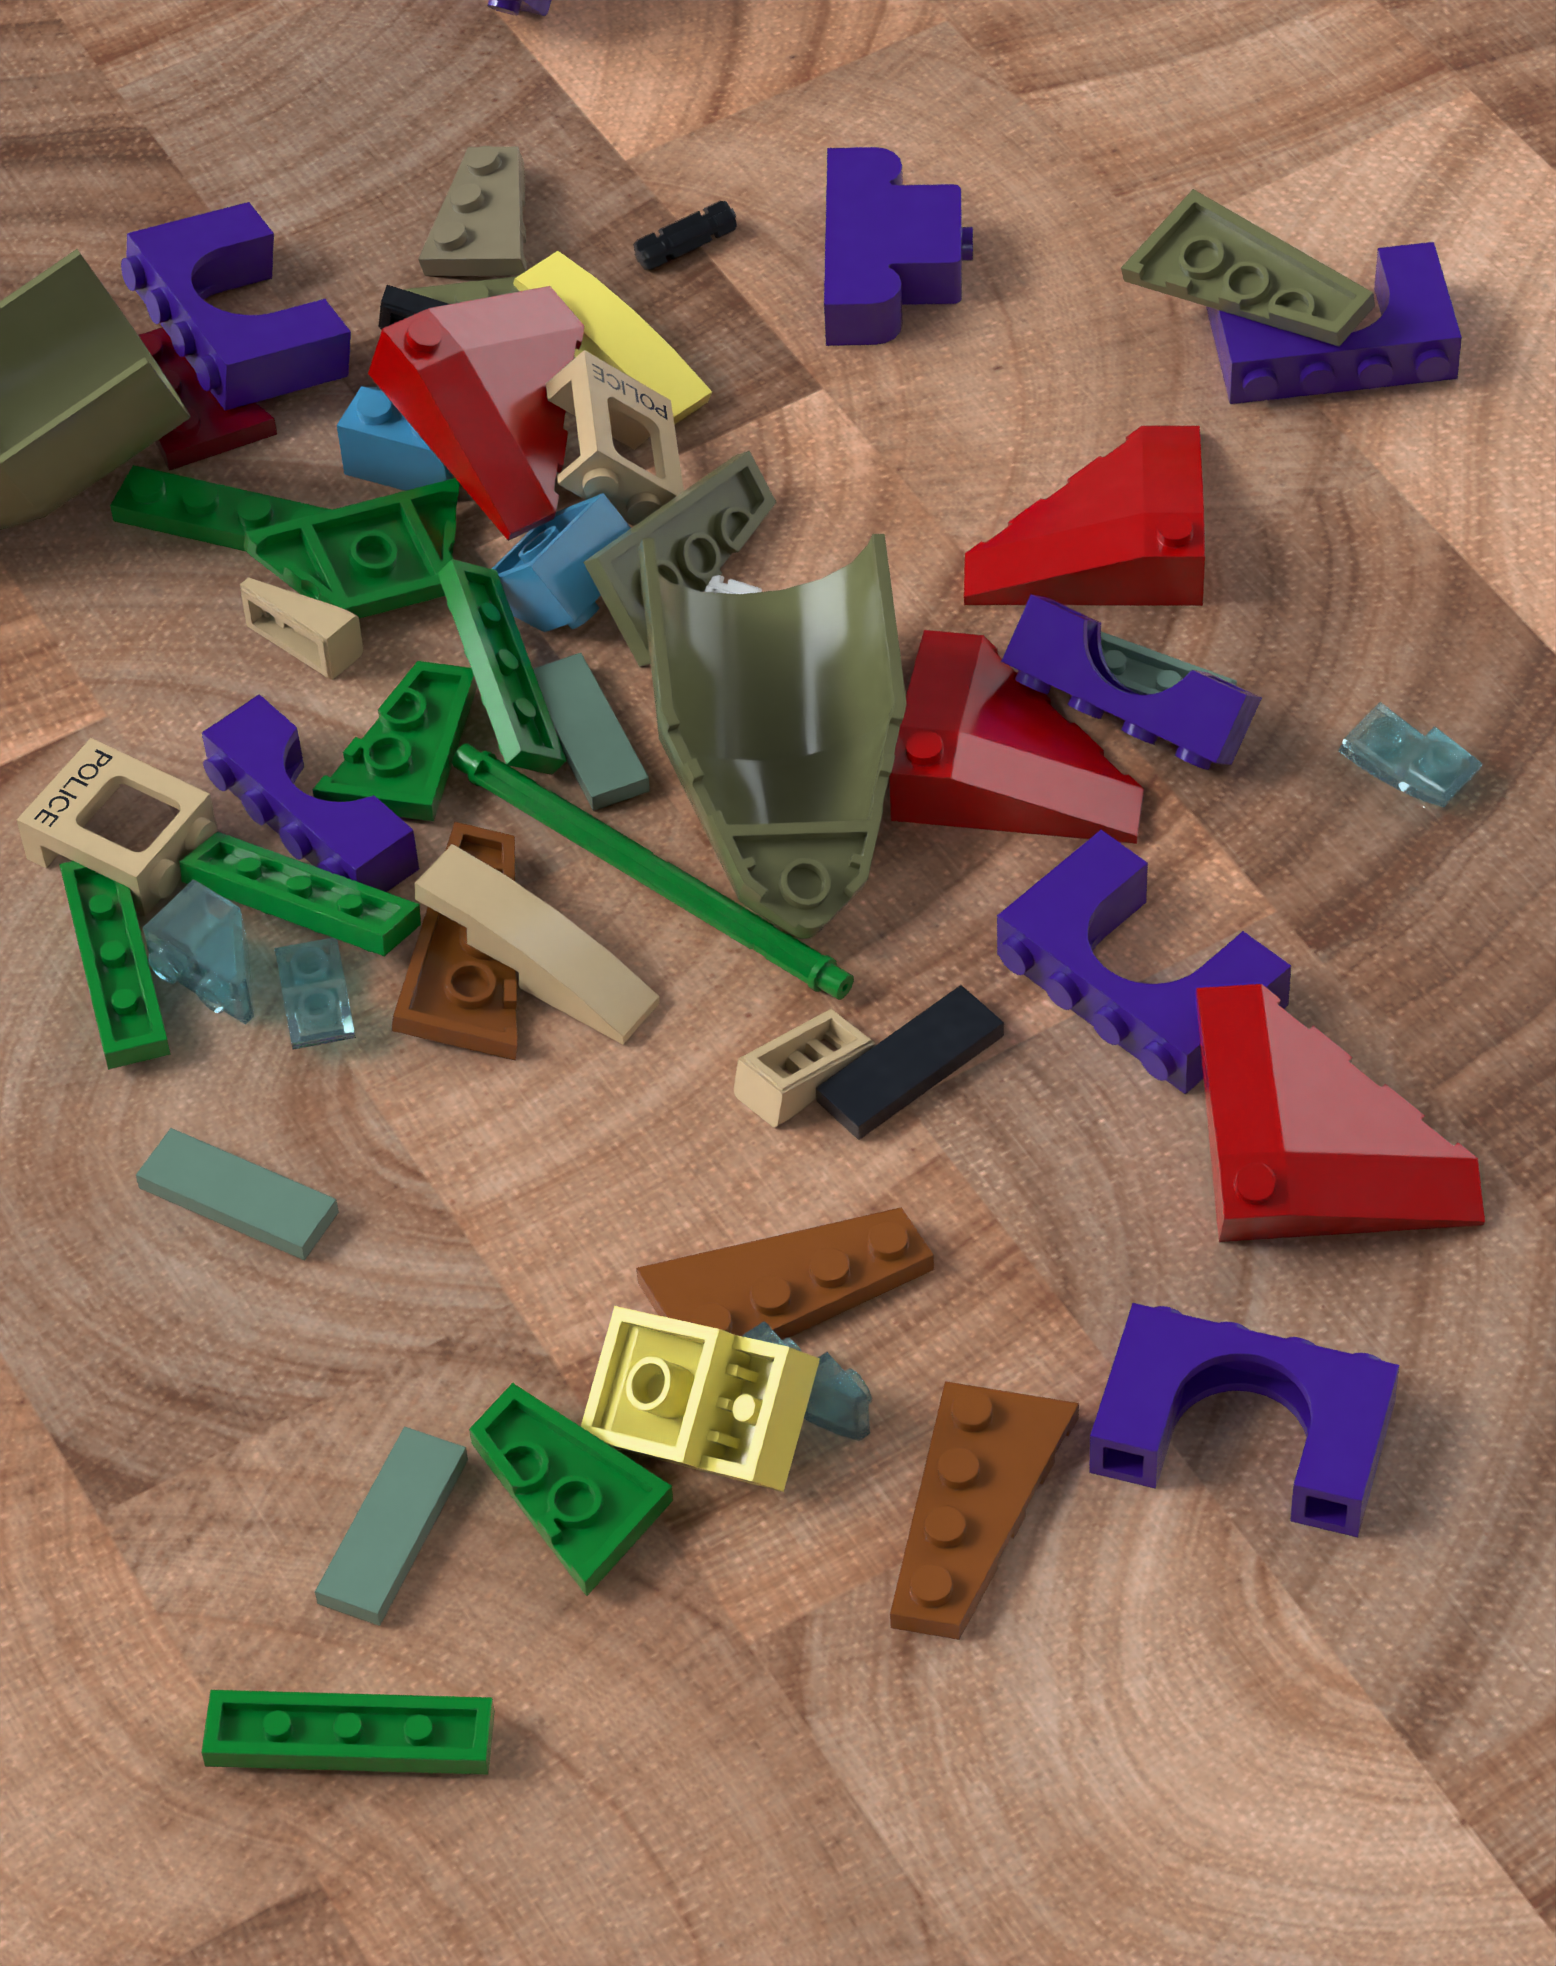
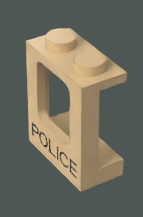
M586 350L581 352L546 383L548 401L576 416L581 455L557 475L558 485L585 500L604 493L624 520L633 527L684 491L671 400ZM651 436L656 476L619 455L613 446L612 437L635 450Z
M93 738L86 742L17 819L28 860L47 868L60 854L129 887L135 911L143 916H146L161 898L168 897L176 888L181 876L179 861L218 831L210 793ZM119 784L128 785L180 810L177 816L144 851L133 852L83 828L120 787Z

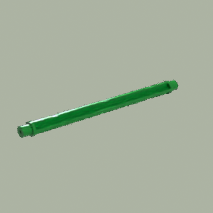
M469 744L461 745L455 752L452 760L453 766L468 775V780L472 784L485 788L740 944L763 955L773 964L805 982L813 991L820 992L823 990L837 1000H841L851 990L854 976L838 967L837 961L831 956L823 955L793 936L785 934L775 928L773 924L670 862L657 857L642 845L497 759V756L492 752H481Z

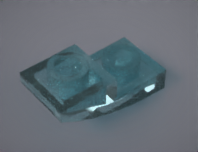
M1381 702L1343 739L1338 750L1353 763L1388 785L1412 797L1440 807H1445L1480 771L1483 763L1435 726L1424 736Z
M332 937L275 948L292 1049L356 1038L338 940Z
M765 1321L743 1334V1337L783 1345L801 1351L792 1339L785 1338L781 1340ZM826 1352L818 1357L820 1361L804 1419L835 1434L860 1441L870 1434L869 1404L872 1402L870 1391L856 1371L851 1368L844 1371L831 1355Z

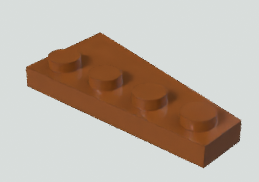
M454 821L446 850L453 844L515 881L514 835ZM427 907L393 1014L392 1031L516 1061L518 1047L516 970L468 945L467 927Z
M902 1207L646 1265L636 1268L638 1284L658 1316L713 1327L734 1335L777 1344L933 1271L934 1254Z
M945 1381L891 1607V1628L960 1640L998 1569V1560L1010 1538H1015L1026 1517V1508L1039 1484H1044L1055 1463V1454L1063 1439L1071 1434L1078 1421L1079 1403Z

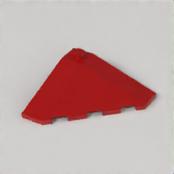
M551 286L428 308L387 326L381 331L368 371V375L508 541L553 520L557 511L559 494L554 492L556 472L561 473L564 465L568 431L563 428L566 410L548 401L546 383L574 359L575 349L579 350L582 344L584 325Z
M1140 426L1126 436V442L1105 457H1097L1068 478L1067 484L1047 499H1039L1008 522V527L986 543L981 541L965 553L964 605H1026L1030 595L1050 598L1062 605L1203 606L1205 525L1200 426Z
M924 630L906 694V709L898 733L892 772L889 776L891 821L1090 839L1097 832L1103 830L1118 842L1137 844L1144 788L1129 774L1123 775L1104 757V750L1075 722L1069 723L1051 706V699L1045 693L1016 681L1015 678L1018 672H1015L1009 665L1001 662L1002 658L998 655V648L984 635Z
M1250 984L1196 988L1219 1242L1484 1225L1485 1216L1479 1163L1475 1155L1457 1142L1453 1146L1423 1122L1424 1114L1388 1085L1384 1084L1380 1087L1351 1064L1352 1056L1316 1027L1312 1026L1310 1029L1305 1027L1279 1006L1281 999L1264 985Z

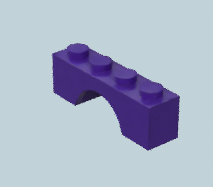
M1030 595L1001 662L1019 670L1015 678L1019 683L1045 694L1049 693L1052 686L1072 695L1068 702L1070 707L1097 719H1102L1105 711L1125 720L1121 728L1123 732L1155 745L1158 736L1179 746L1175 753L1176 757L1205 770H1209L1212 762L1232 765L1262 697L1215 675L1197 670H1191L1177 684L1162 692L1149 695L1138 694L1121 684L1107 666L1101 646V622L1050 598Z
M260 694L202 732L207 757L203 762V766L211 782L219 790L226 791L229 789L237 796L248 815L257 824L264 825L267 823L277 832L286 849L296 859L301 860L305 858L315 867L384 892H388L420 869L414 830L376 796L373 795L347 802H332L309 796L294 785L304 768L298 729Z

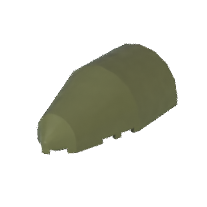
M78 249L0 301V530L46 517L191 417L182 400L139 335Z
M872 534L868 545L852 563L822 579L783 590L747 594L700 592L669 582L658 573L655 538H642L638 549L659 740L739 902L800 939L811 938L819 933L863 889L868 880L883 813V801L894 763V751L907 704L885 534Z

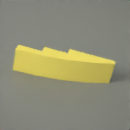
M561 252L553 253L514 279L513 284L519 291L551 286L584 325L582 344L579 350L575 349L574 356L577 357L586 350L671 400L674 425L708 403L712 391L680 355L631 307L597 278Z

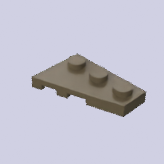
M518 146L467 148L418 258L425 276H518L527 271V262L523 251V243H526V228L523 223L525 167Z

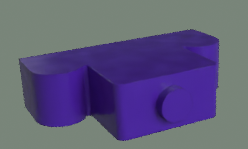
M827 148L824 280L826 346L884 344L895 339L901 332L903 325L902 305L956 304L962 300V261H973V227H962L961 188L958 185H903L901 159L894 152L885 148Z

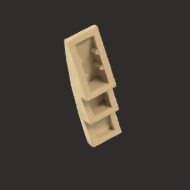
M451 844L415 882V900L467 927V944L518 971L520 989L622 1045L659 1005V995L605 947L546 902L503 873L457 846Z

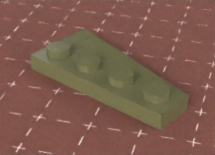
M1194 189L1191 190L1121 267L1125 282L1336 346H1340L1375 307L1374 294L1370 290Z
M750 451L733 456L583 562L639 667L650 664L638 551L642 538H655L658 573L671 583L700 592L705 591L711 578L716 575H722L720 568L729 556L741 550L776 504V500Z

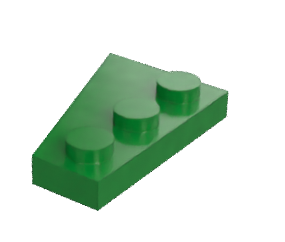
M417 661L379 707V718L362 739L355 737L343 751L344 761L331 777L324 775L312 789L314 798L332 802H347L374 795L398 817L434 821L452 767V760L458 749L478 687L472 669L470 667Z
M514 1383L500 1395L469 1429L471 1444L586 1596L591 1593L673 1501V1491L670 1484Z

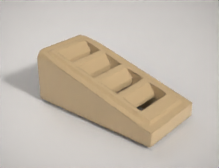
M247 578L240 584L247 627L325 677L334 680L362 655L363 643L359 617L335 605L252 578Z
M830 1009L738 1058L734 1094L738 1100L772 1127H777L816 1099V1087L873 1048L875 1042ZM826 1039L838 1050L833 1052L820 1041ZM803 1054H806L807 1056H809V1057H810L812 1060H814L815 1062L813 1063L810 1059H808V1058H807L806 1056H804ZM786 1068L792 1075L788 1074L784 1069Z

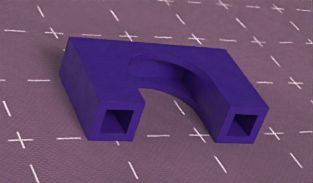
M250 202L127 233L126 258H123L121 261L122 276L128 289L137 292L146 304L151 320L155 324H161L170 336L178 356L185 357L196 371L201 387L205 391L210 390L225 411L345 378L349 375L351 331L326 299L262 315L230 313L204 301V299L216 293L272 279L274 233Z
M1427 242L1377 249L1374 290L1381 317L1370 326L1352 332L1340 346L1206 306L1229 403L1238 404L1458 379L1462 337L1435 243Z
M1100 830L997 915V955L1010 971L1017 975H1025L1044 989L1057 1006L1064 1010L1071 1009L1090 1023L1104 1041L1111 1045L1121 1046L1141 1061L1146 1071L1154 1078L1161 1081L1166 1080L1181 1092L1187 1094L1204 1079L1196 988L1262 984L1281 999L1279 1006L1284 1009L1289 1005L1291 965L1242 931L1199 969L1179 980L1158 984L1139 983L1127 980L1109 971L1098 961L1093 954V950L1108 934L1147 902L1148 863L1106 832Z
M1132 1303L1090 1434L1089 1473L1156 1489L1172 1434L1182 1415L1198 1401L1217 1393L1228 1391L1253 1392L1267 1396L1285 1406L1297 1418L1307 1438L1293 1484L1290 1521L1358 1538L1395 1405L1399 1365L1382 1361L1380 1358L1368 1353L1350 1354L1316 1346L1309 1340L1299 1337L1282 1338L1252 1331L1235 1322L1218 1323L1183 1315L1178 1310L1166 1306L1153 1308Z

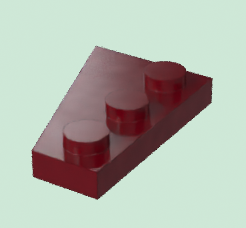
M163 327L139 334V337L191 415L188 420L155 442L169 471L277 435L275 418L256 402L225 411L211 391H205L201 387L196 371L185 357L178 356L170 336Z

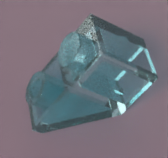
M193 879L143 926L149 952L148 962L153 971L164 981L170 984L180 983L196 993L210 1010L216 1013L226 1012L246 1025L254 1017L249 947L241 908Z

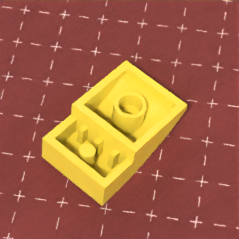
M614 1306L581 1427L617 1449L784 1492L820 1358L791 1347L734 1335L721 1329Z

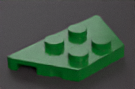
M456 478L246 531L244 548L251 557L299 594L343 608L357 615L359 619L443 597L445 593L437 573L453 559L459 482Z

